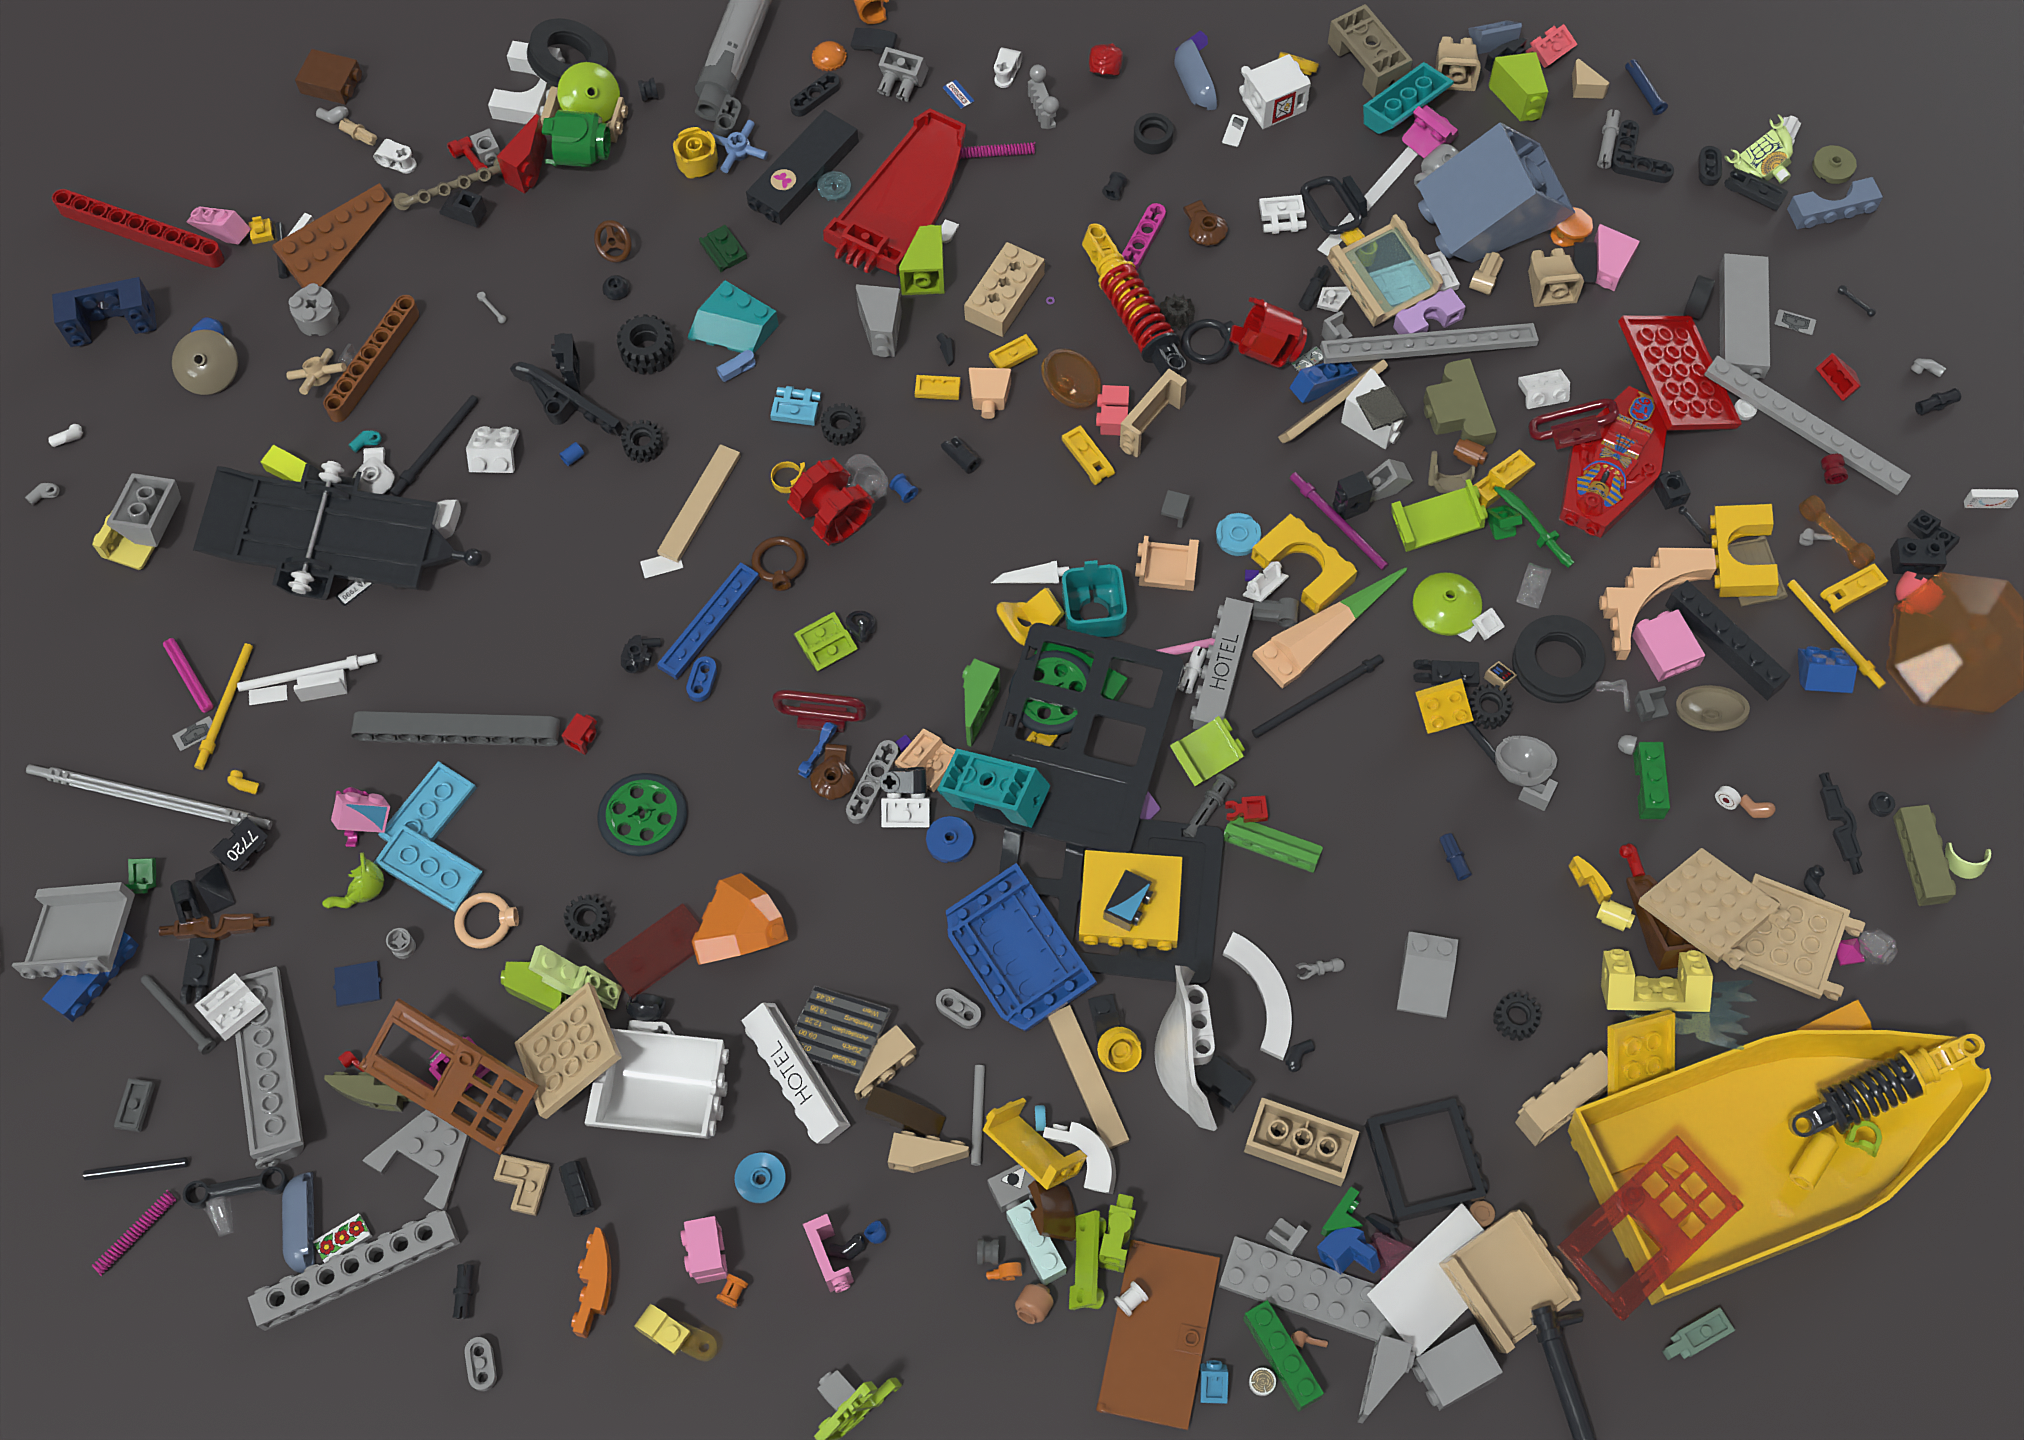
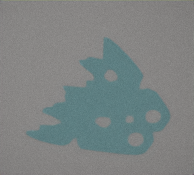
M1753 981L1713 982L1712 993H1722V997L1711 998L1710 1012L1672 1011L1675 1013V1033L1685 1035L1695 1032L1696 1038L1701 1041L1727 1048L1744 1050V1047L1735 1044L1737 1040L1725 1036L1721 1031L1748 1035V1032L1735 1022L1750 1016L1729 1010L1728 1008L1732 1007V1005L1727 1003L1730 1001H1757L1750 994L1737 992V990L1753 983ZM1625 1010L1626 1015L1634 1019L1647 1016L1636 1014L1635 1010ZM1651 1011L1649 1015L1662 1011ZM1685 1013L1692 1016V1019L1676 1018V1014Z

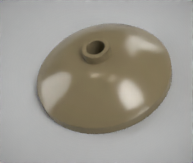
M197 330L184 336L175 347L172 356V369L177 381L188 391L198 395H213L226 389L234 380L238 370V355L234 345L224 335L213 330ZM202 356L203 361L198 364L197 359Z
M1705 685L1693 687L1681 693L1676 701L1677 714L1683 721L1694 728L1710 732L1728 731L1740 726L1748 719L1750 711L1748 701L1741 694L1721 686Z

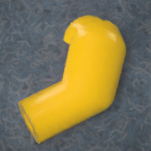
M232 770L227 781L231 786L240 791L256 795L259 783L242 779L243 773L241 771Z

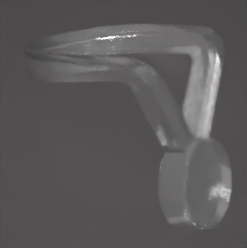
M1622 679L1612 683L1599 681L1595 684L1597 691H1622L1625 712H1630V698L1626 680Z

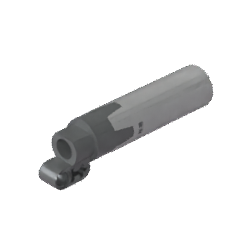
M729 0L695 85V92L699 97L695 113L703 119L715 121L712 130L713 134L728 138L732 133L741 109L740 102L734 96L772 0Z

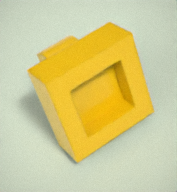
M261 216L252 218L253 222H248L251 228L250 237L253 244L274 240L270 218L262 219Z

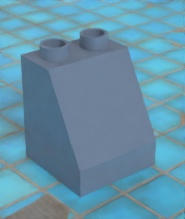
M1501 122L1417 184L1424 198L1418 203V207L1428 222L1431 224L1436 223L1441 233L1435 238L1436 244L1443 255L1449 259L1456 256L1473 263L1484 258L1486 253H1496L1552 229L1575 213L1540 143Z

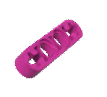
M1154 203L1149 205L1122 253L1125 261H1130L1132 255L1134 256L1133 263L1136 266V270L1140 267L1165 221L1166 210L1161 204ZM1156 212H1157V213H1160V214H1157V215H1156V217L1154 218V221H1153V220H1152L1153 214L1155 215ZM1150 227L1153 231L1151 233H1144L1142 229ZM1135 243H1142L1144 248L1135 249L1133 245Z

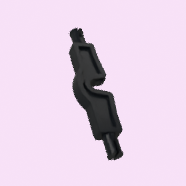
M1829 772L1821 773L1819 777L1823 788L1820 791V795L1824 804L1826 818L1830 821H1842L1844 823V826L1835 828L1832 835L1840 850L1843 861H1849L1853 875L1863 872L1859 861L1862 852L1855 835L1857 830L1855 816L1845 806L1839 786L1832 784Z

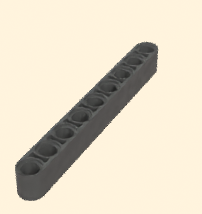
M358 711L353 716L351 737L358 741L555 746L558 744L560 720L552 716Z

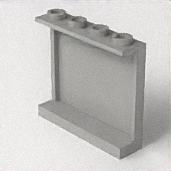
M122 882L38 889L35 898L43 904V908L25 962L13 963L12 967L20 972L22 977L27 979L43 976L54 978L57 975L77 976L78 974L85 973L99 974L100 972H111L135 894Z

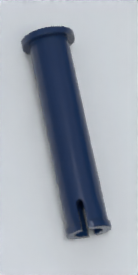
M1636 59L1630 60L1634 68L1627 63L1625 69L1629 72L1652 107V113L1654 115L1663 113L1668 108L1667 102H1663Z

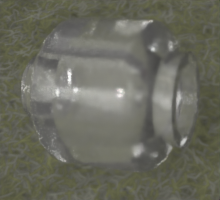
M1875 929L1871 932L1867 930L1859 938L1861 943L1859 947L1860 953L1875 965H1888L1898 953L1896 940L1881 929Z

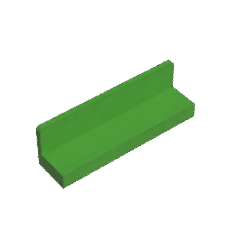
M1241 817L1227 824L1223 841L1312 873L1315 871L1323 849L1320 845L1255 822L1244 823Z

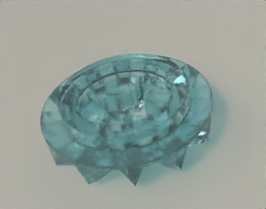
M832 171L821 176L817 188L820 196L825 197L827 201L830 199L837 201L839 198L845 199L846 194L850 193L851 182L844 173ZM833 182L837 186L836 191L832 189Z

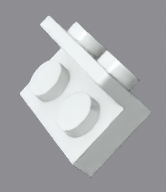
M1561 369L1518 377V385L1526 396L1527 409L1568 402L1570 399V381Z
M887 793V797L881 799L882 827H930V797H925V793L911 794V797H901V793Z

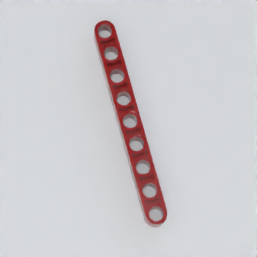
M66 189L57 190L52 196V201L60 214L66 218L211 268H217L224 263V255L217 242L212 239Z

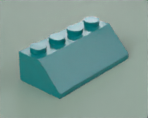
M1423 62L1363 105L1364 125L1377 134L1390 130L1412 115L1418 106L1423 107L1452 86L1454 81Z

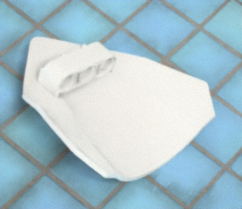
M1175 965L1176 995L1161 1022L1156 1037L1154 1053L1156 1070L1170 1098L1186 1111L1199 1127L1215 1131L1217 1126L1207 1097L1198 1086L1194 1065H1203L1211 1061L1215 1048L1208 996L1206 991L1199 985H1189L1195 973L1189 967ZM1197 996L1202 1002L1193 1004L1189 1001V998ZM1197 1020L1202 1021L1205 1027L1197 1029L1192 1023ZM1204 1045L1208 1048L1209 1052L1201 1054L1196 1050V1047Z

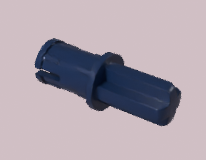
M1451 833L1444 834L1439 838V841L1446 853L1447 863L1451 864L1458 881L1469 878L1472 873L1469 871L1463 858L1464 852L1460 851Z

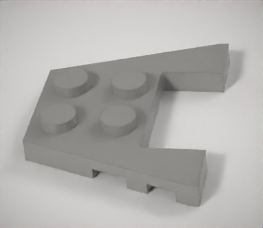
M425 1110L367 1155L363 1162L384 1174L398 1153L405 1155L438 1176V1179L424 1200L439 1210L446 1211L450 1193L455 1185L454 1180L457 1170L461 1166L470 1136L430 1111Z

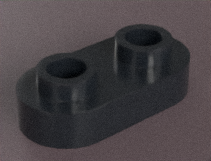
M1705 146L1699 154V179L1702 183L1715 185L1720 180L1722 175V154L1717 147Z

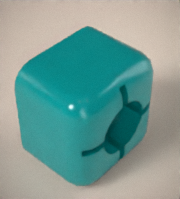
M1097 560L1085 561L1084 567L1072 568L1064 572L1062 576V599L1066 629L1102 638L1121 635L1126 628L1127 604L1122 572L1119 567L1110 564L1098 566ZM1089 590H1093L1094 603L1102 604L1108 610L1107 618L1083 620L1080 616L1081 608L1090 603Z

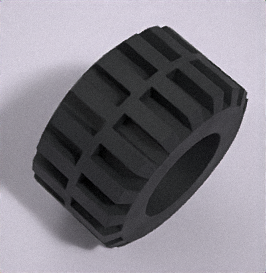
M643 314V317H639V315L634 316L633 320L628 319L626 321V325H621V331L617 333V345L622 361L627 368L630 367L631 371L636 372L638 370L639 374L643 375L645 372L653 374V371H662V367H667L669 365L668 361L673 360V354L675 353L674 342L670 328L663 319H657L655 315L649 317L648 314ZM645 341L655 342L653 345L646 348L637 347L640 343Z

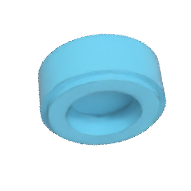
M1044 1105L1035 1106L1036 1131H1044L1046 1127Z

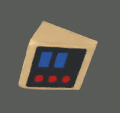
M1498 661L1486 671L1484 678L1494 686L1499 685V690L1501 691L1516 678L1517 674Z

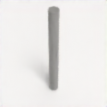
M975 1065L971 1165L975 1166L981 1165L984 1065Z

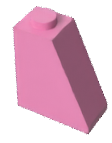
M1600 224L1594 239L1597 252L1596 284L1615 291L1631 263L1640 241Z

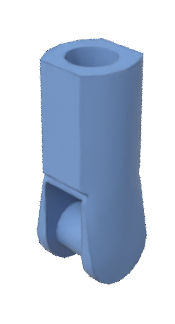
M750 350L743 351L735 358L716 367L722 381L726 382L738 374L755 367L754 353Z

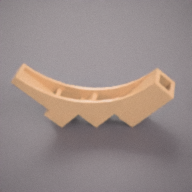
M1658 548L1655 556L1651 558V568L1633 567L1630 575L1626 576L1625 588H1606L1604 595L1600 596L1599 608L1603 610L1604 618L1610 619V629L1614 631L1612 650L1616 651V660L1627 659L1631 650V633L1634 620L1640 610L1652 598L1664 590L1682 584L1687 580L1689 582L1711 580L1716 570L1714 549Z

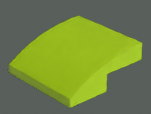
M835 612L794 633L796 640L817 672L858 650Z

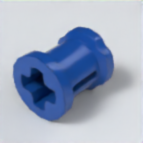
M903 473L896 475L889 484V488L895 490L901 496V500L904 503L913 500L919 491L916 486H912L906 480V475Z

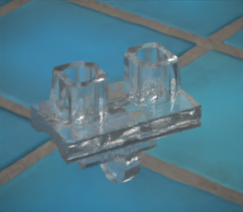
M1529 562L1516 602L1538 609L1551 569Z

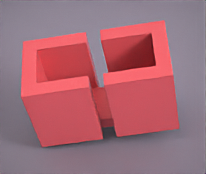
M1103 385L1102 394H1098L1097 407H1101V413H1097L1096 426H1101L1100 435L1120 436L1121 423L1128 416L1129 386Z

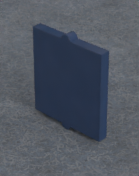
M378 961L334 968L335 985L333 988L336 990L337 1007L381 1000L380 983L382 980L379 978Z

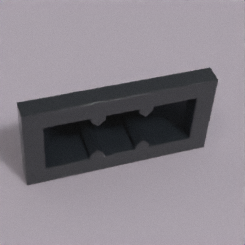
M219 863L195 873V884L212 914L235 905Z

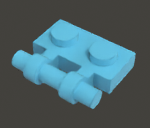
M786 386V388L778 387L777 396L784 397L774 398L770 415L771 420L815 426L819 406L818 402H812V400L821 401V392H815L813 389L808 388L805 390L794 389L793 386Z

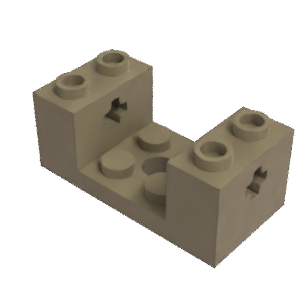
M1366 4L1331 21L1328 44L1339 57L1350 51L1365 68L1362 85L1373 98L1410 72L1412 65L1411 57ZM1368 42H1375L1376 44H1375V45H1369V44H1367V43H1368Z

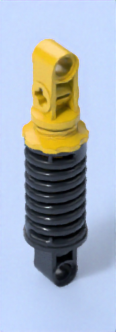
M1965 1034L1951 1041L1941 1043L1928 1051L1920 1048L1916 1051L1917 1053L1910 1056L1904 1050H1900L1894 1056V1059L1886 1058L1884 1064L1878 1062L1874 1067H1867L1865 1072L1859 1071L1856 1076L1850 1075L1847 1080L1842 1079L1838 1084L1834 1083L1826 1088L1818 1089L1817 1094L1820 1103L1794 1114L1788 1122L1789 1130L1796 1136L1809 1137L1833 1125L1842 1135L1851 1129L1850 1123L1854 1122L1855 1125L1862 1123L1860 1115L1865 1121H1869L1871 1114L1874 1117L1880 1115L1879 1108L1882 1112L1886 1113L1889 1111V1105L1892 1108H1896L1899 1105L1898 1101L1902 1104L1907 1103L1908 1098L1906 1094L1911 1099L1927 1095L1926 1085L1932 1083V1081L1934 1083L1941 1081L1940 1074L1956 1069L1963 1065V1063L1980 1056L1985 1048L1984 1041L1976 1034ZM1968 1038L1975 1043V1050L1972 1053L1966 1052L1963 1046ZM1802 1117L1809 1124L1807 1131L1803 1133L1799 1132L1796 1128V1121Z

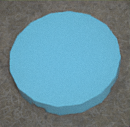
M1243 513L1229 514L1218 523L1216 530V540L1220 548L1234 556L1248 555L1252 552L1253 546L1261 539L1260 525L1251 516Z

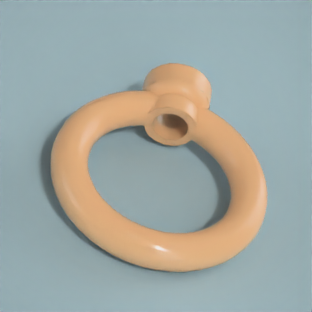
M478 893L469 897L460 905L455 915L454 927L458 938L464 944L472 948L483 949L500 942L510 927L518 926L519 915L517 908L509 907L500 896L493 893ZM482 902L496 905L500 910V927L488 938L476 939L471 937L464 927L467 912L473 906Z

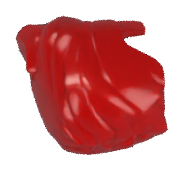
M1113 43L1095 45L1091 48L1089 55L1090 72L1101 75H1119L1122 67L1123 51Z

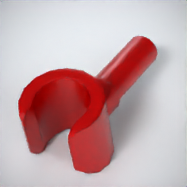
M345 1051L338 1057L346 1069L354 1064L356 1068L365 1072L359 1068L360 1061L350 1051Z

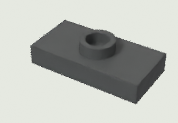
M128 1078L113 1127L121 1130L141 1132L155 1087L153 1082Z

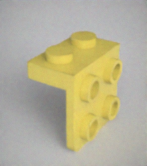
M109 514L105 519L102 529L94 537L92 545L102 558L137 570L143 569L155 547L134 544L109 527L106 523L110 516Z

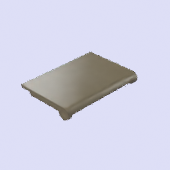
M1766 536L1732 543L1728 546L1731 556L1740 563L1746 565L1776 564ZM1779 572V586L1776 596L1738 597L1741 607L1787 598L1788 595Z

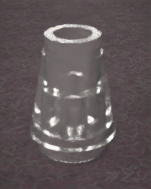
M226 1196L217 1197L206 1202L207 1209H205V1212L218 1236H225L234 1232L231 1202L227 1201Z

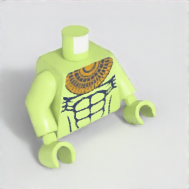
M1778 114L1780 118L1778 124H1773L1772 120H1769L1770 125L1776 129V132L1774 129L1770 130L1741 154L1731 149L1735 153V157L1730 160L1729 157L1725 156V160L1734 163L1736 169L1752 173L1766 181L1775 176L1780 184L1786 182L1791 177L1786 167L1791 164L1790 157L1793 154L1792 137L1786 126H1783L1784 120L1782 116Z

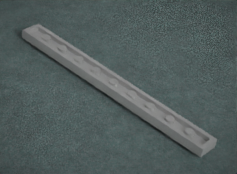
M1534 323L1326 340L1321 341L1320 348L1324 364L1529 347L1537 346L1539 339Z
M1717 355L1704 375L1826 452L1842 454L1847 465L1895 495L1901 492L1911 475L1720 356Z

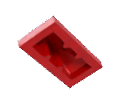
M1834 353L1816 367V370L1842 401H1845L1861 387L1856 372Z

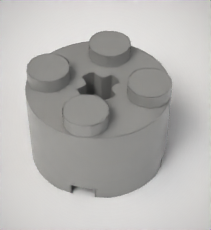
M311 283L307 287L300 289L289 299L291 314L297 326L304 334L323 336L336 328L338 317L340 316L339 310L327 289Z

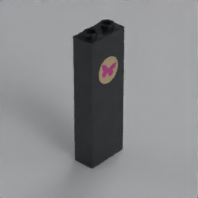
M824 109L746 191L748 206L753 211H759L765 215L768 220L782 225L859 143L857 128Z

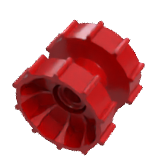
M834 457L831 460L822 462L819 460L816 465L809 468L806 472H802L801 477L790 488V497L787 501L793 510L804 520L807 517L815 516L814 526L811 529L828 546L833 543H843L846 538L859 531V528L865 523L867 518L872 515L871 510L875 503L874 499L859 484L846 487L848 478L851 475Z

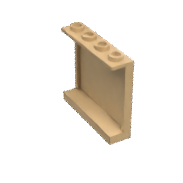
M1520 1210L1510 1211L1439 1263L1499 1353H1509L1515 1348V1343L1536 1328V1326L1532 1325L1530 1319L1532 1318L1531 1310L1551 1305L1552 1310L1557 1313L1570 1302L1581 1299L1577 1294L1578 1288L1570 1278H1566L1562 1272L1563 1266L1555 1256H1551L1546 1248L1548 1245L1545 1239L1540 1234H1536L1531 1227V1219L1525 1212Z

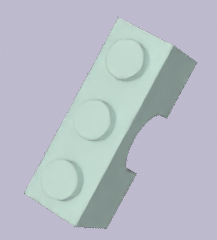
M1027 1200L1006 1211L1007 1220L1018 1240L1024 1245L1041 1283L1047 1285L1066 1275V1266L1050 1237L1039 1235L1030 1214L1035 1209L1030 1200Z

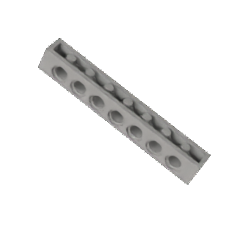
M445 1210L433 1211L419 1222L411 1221L404 1224L401 1230L394 1233L386 1232L378 1236V1240L369 1244L367 1242L355 1246L353 1251L349 1253L336 1254L322 1265L315 1264L304 1269V1273L297 1276L290 1275L284 1277L277 1285L257 1289L254 1295L248 1297L257 1327L266 1331L460 1244L450 1215ZM428 1230H432L431 1238L422 1241L423 1234ZM403 1241H408L407 1248L404 1251L398 1252L399 1244ZM378 1252H384L382 1260L374 1263V1256ZM359 1262L358 1270L350 1274V1266ZM334 1273V1280L330 1284L325 1285V1278L329 1274ZM309 1284L310 1289L308 1293L300 1296L301 1288ZM285 1295L283 1304L276 1307L275 1302L277 1298Z

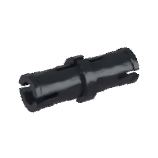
M1953 388L1944 393L1932 394L1930 398L1916 402V412L1924 415L1933 410H1942L1947 405L1960 401L1961 393L1959 389Z
M464 1264L457 1265L456 1288H453L455 1303L452 1318L460 1319V1311L463 1308L462 1319H469L470 1298L474 1294V1289H471L474 1265L467 1264L466 1275L464 1276L465 1266Z

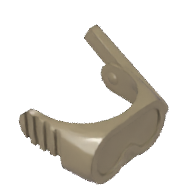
M1437 451L1432 452L1428 485L1434 486L1437 492H1453L1465 488L1466 480H1473L1475 474L1474 465H1471L1467 472L1460 475H1444L1438 472Z

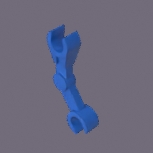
M831 722L824 724L819 739L820 742L815 747L808 761H803L798 768L800 770L799 775L805 778L809 777L813 770V764L824 753V747L835 734L837 725Z

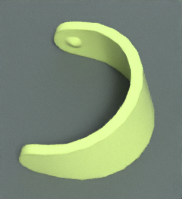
M1948 842L1945 848V857L1948 859L1949 868L1954 874L1965 879H1972L1984 872L1991 858V849H1986L1984 862L1971 863L1958 857L1953 851L1952 843Z

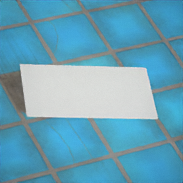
M1460 1204L1367 1294L1405 1342L1412 1344L1411 1350L1417 1357L1468 1308L1439 1265L1440 1262L1484 1231L1463 1204Z

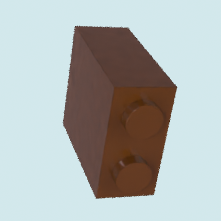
M311 49L295 82L301 94L346 105L349 97L353 95L357 82L361 80L362 70L356 59Z

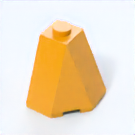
M1856 1000L1797 1030H1872V1026L1859 1000Z

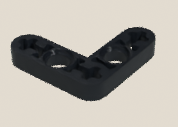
M1633 120L1623 121L1616 140L1611 163L1612 170L1617 174L1658 183L1669 182L1674 173L1673 165L1666 161L1634 155L1639 125ZM1627 129L1631 130L1630 136H1626ZM1627 144L1631 149L1624 150L1620 145ZM1645 165L1648 170L1641 171L1637 166Z

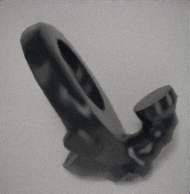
M854 611L846 617L848 633L853 634L857 641L861 643L865 642L869 634H873L876 630L874 617L866 611ZM858 615L865 616L869 619V623L867 624L865 618H861L857 621V626L852 622V618Z

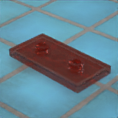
M682 903L606 957L603 962L629 997L632 996L633 999L637 994L643 992L695 954L692 939L695 932L699 931L700 925Z

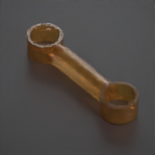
M1810 495L1799 504L1802 516L1808 521H1816L1848 552V559L1856 568L1864 569L1875 560V554L1867 544L1857 543L1826 513V507L1819 497Z

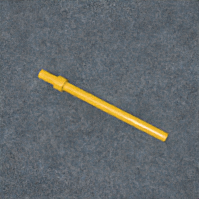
M1795 579L1790 581L1787 586L1859 666L1858 670L1864 676H1868L1878 689L1882 688L1886 682L1875 671L1876 667L1870 660L1867 661Z
M244 644L206 739L202 740L200 744V753L194 765L199 770L204 769L209 755L213 754L216 746L214 742L236 691L237 683L241 679L252 652L253 646L250 644Z

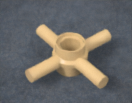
M327 348L321 357H312L306 360L302 365L303 369L288 371L287 378L289 380L306 378L299 389L300 393L306 395L313 385L320 386L325 384L331 378V373L344 372L347 367L345 363L326 365L333 355V351Z

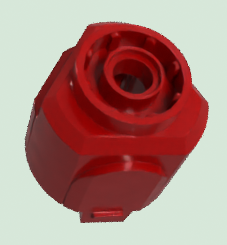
M1250 297L1249 302L1255 305L1248 313L1243 327L1232 326L1229 341L1239 345V352L1276 368L1284 366L1287 361L1294 362L1301 354L1307 338V329L1303 327L1302 320L1294 317L1292 312L1264 302V299Z

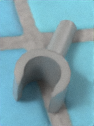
M1808 528L1800 535L1799 543L1809 546L1813 544V540H1832L1833 536L1818 534L1813 529Z

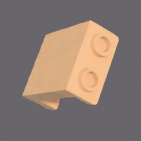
M1144 536L1143 543H1139L1138 557H1142L1141 563H1136L1135 576L1139 577V586L1193 591L1199 540L1190 539L1189 546L1149 542V536Z

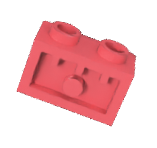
M1565 24L1559 28H1556L1554 25L1544 32L1545 38L1542 39L1539 36L1530 42L1532 47L1526 50V53L1536 52L1539 61L1545 68L1578 44Z

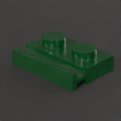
M726 225L708 233L704 238H699L701 246L720 273L723 272V269L731 268L747 259L746 252Z

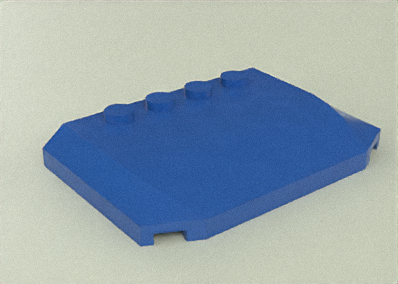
M1017 863L946 910L948 937L1000 1017L1025 1032L1098 984Z

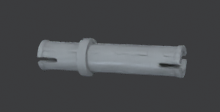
M1613 109L1607 112L1606 124L1602 128L1603 139L1597 162L1598 167L1602 169L1604 162H1606L1605 169L1611 167L1615 139L1619 134L1618 123L1621 113L1618 110L1614 111V116H1612Z

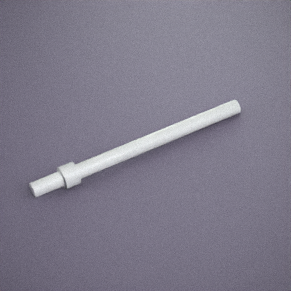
M375 653L360 657L354 655L342 661L239 682L237 687L239 692L297 680V677L348 668L349 670L359 669L362 665L376 663L378 660Z

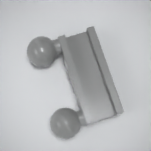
M1037 64L1030 69L1031 80L1028 81V97H1030V101L1033 103V109H1036V116H1038V121L1041 122V128L1051 129L1056 127L1053 117L1056 116L1059 101L1057 98L1048 95L1043 83V79L1046 77V70L1042 65Z

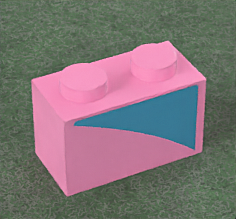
M354 792L337 794L331 821L337 830L384 833L390 805L383 796L378 794H369V796H361Z

